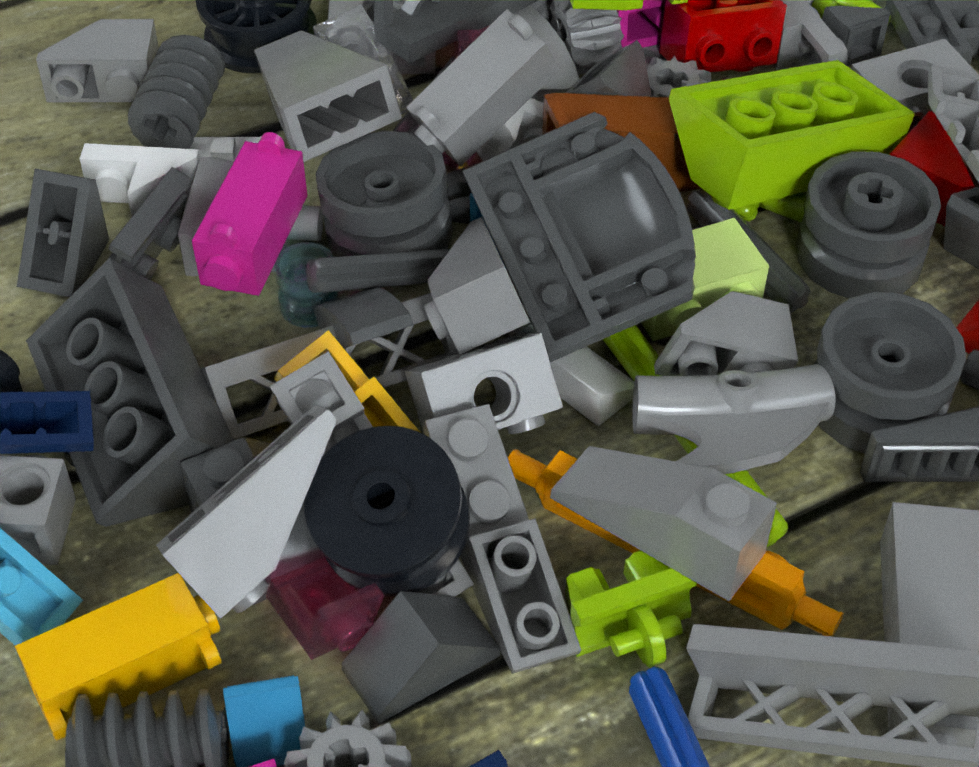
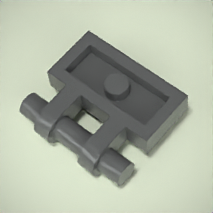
M978 0L886 1L885 8L891 12L890 21L905 49L946 39L969 65L972 56L979 60Z

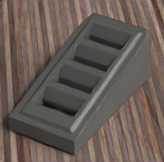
M979 406L873 431L859 471L865 482H978Z

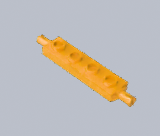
M514 449L509 454L508 460L515 479L535 488L545 509L631 553L639 551L636 547L550 498L551 489L576 462L577 458L559 450L549 464L545 465L520 452L518 449ZM771 551L765 552L764 556L730 601L697 583V587L781 630L788 627L794 620L824 636L833 637L844 615L843 612H838L807 596L803 582L805 571L789 564L782 556Z

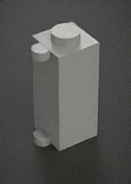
M506 9L406 107L419 125L413 134L427 146L433 144L441 153L445 152L461 167L559 71L546 42L534 33L531 26L519 14L514 15Z

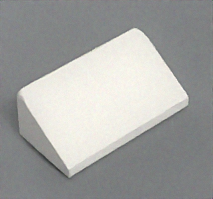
M526 324L510 331L509 336L520 332H536L532 324ZM587 346L550 362L560 398L597 426H600L633 399L634 381Z

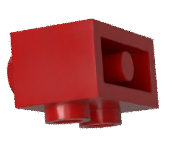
M666 0L659 53L667 61H671L674 55L678 62L686 63L694 60L698 70L709 72L725 70L747 72L753 70L756 66L776 64L787 5L781 0H688L687 3L673 5Z

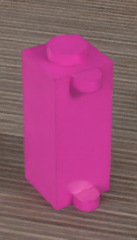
M266 132L258 143L244 142L192 239L200 285L215 287L223 291L260 295L308 196L302 151L285 148L284 141L279 135Z

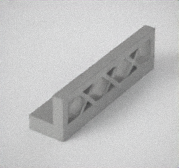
M431 293L401 302L409 311L413 324L429 320L423 305L433 301ZM332 325L201 368L233 439L289 420L282 409L274 411L278 402L272 393L261 416L237 423L226 387L250 380L271 391L269 386L274 384V382L262 377V375L279 370L328 330L337 340ZM413 326L401 329L394 343L382 337L368 340L390 352L379 375L375 378L385 388L407 380L404 370L458 353L451 336L449 335L441 339L445 353L426 360L403 349ZM355 345L346 347L344 349L349 355H351ZM398 357L412 363L411 365L393 370Z
M693 624L686 649L699 674V679L688 720L698 739L920 767H979V719L974 748L940 744L928 730V728L950 714L979 717V650ZM718 688L748 691L756 702L755 705L733 719L711 716ZM763 693H767V694H770V695L767 696V697H765V696L763 695ZM801 697L819 699L829 711L805 728L786 725L778 714L779 711ZM835 701L844 702V703H842L841 705H838ZM875 705L893 707L904 722L880 737L861 734L851 720ZM912 710H920V711H919L918 713L914 714ZM767 719H769L770 722H771V723H762V722H764V721L767 720ZM841 727L844 730V732H838L836 730ZM917 736L920 741H913L912 739Z

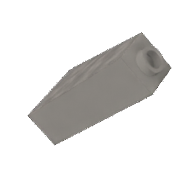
M302 30L254 50L269 98L289 146L292 150L302 151L303 162L402 119L387 64Z
M893 502L880 540L884 641L979 650V510ZM887 707L889 732L904 722V720L893 707ZM912 710V711H913L914 714H916V713H918L920 710ZM950 714L928 728V730L940 744L973 748L979 717ZM917 736L912 739L913 741H920Z

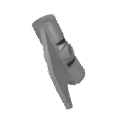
M819 364L754 373L730 370L720 375L706 376L637 375L633 391V433L678 435L695 443L698 447L676 462L714 468L723 474L736 473L781 461L806 440L820 422L829 420L835 410L836 395L834 385L828 372Z

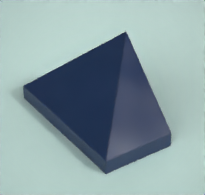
M90 391L0 392V454L93 451L94 438Z

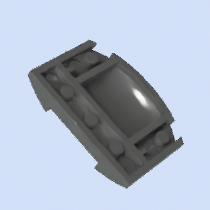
M596 112L462 171L536 333H542L550 362L693 299L695 288L693 281L696 258L695 242L690 219L675 182L656 155L631 132L626 137L604 129L608 125L607 119Z

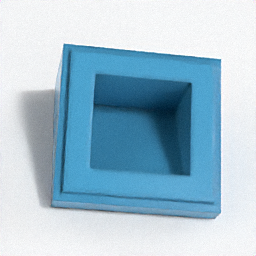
M293 675L223 688L235 767H250L271 759L275 760L276 766L284 765L288 751L301 750L299 736L302 733L303 726H306L298 676L294 677Z

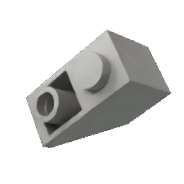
M100 19L39 52L36 61L46 101L133 102L159 49L154 19Z
M735 291L729 292L679 325L654 364L655 374L662 376L720 375L730 370L754 373L794 368L799 360L789 305Z

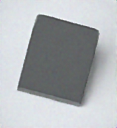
M831 6L824 9L822 20L835 36L843 41L848 50L846 66L881 55L891 12L886 8Z

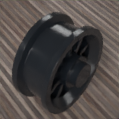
M196 0L199 17L206 25L204 40L210 42L220 51L225 61V68L233 71L261 73L254 52L255 49L301 30L318 36L316 16L310 8L312 0Z
M371 427L355 432L336 443L321 458L304 499V513L308 530L333 571L348 585L375 596L396 597L400 591L415 593L434 584L457 562L466 545L469 534V506L451 459L435 441L420 432L404 427Z

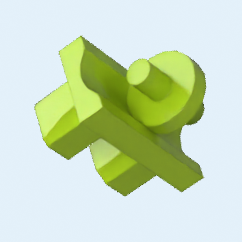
M641 550L634 552L625 560L623 574L628 581L626 584L610 589L600 569L593 567L569 574L566 578L565 599L570 619L581 647V652L576 654V657L611 646L616 657L636 651L641 661L647 667H653L665 662V640L681 635L683 633L681 620L691 617L690 589L697 586L696 582Z

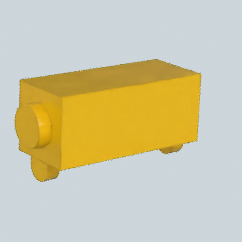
M179 573L15 645L29 684L56 741L66 737L68 720L72 715L78 694H87L93 714L102 715L109 693L118 694L123 708L136 702L139 692L147 691L148 695H151L206 668L209 670L222 664L219 652L211 638V635L220 632L215 612L199 595L194 597L191 595Z

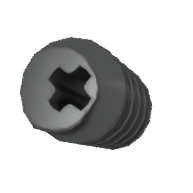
M190 35L172 36L162 42L135 96V100L128 110V124L133 135L141 144L146 147L189 149L194 142L193 138L199 131L201 121L205 117L207 108L213 99V94L218 88L219 80L225 72V61L220 51L210 42Z
M200 689L192 712H185L177 690L169 691L163 713L154 712L147 691L139 692L132 714H124L117 693L108 694L102 715L93 714L87 694H78L72 715L67 724L65 767H204V765L205 767H229V726L226 708L224 707L223 710L218 711L215 710L208 689Z

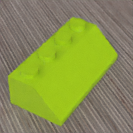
M839 60L673 88L669 96L690 179L706 191L716 204L728 210L740 209L747 205L773 199H783L786 196L807 192L815 169L832 157L850 152H880L890 155L894 148L907 136L915 114Z

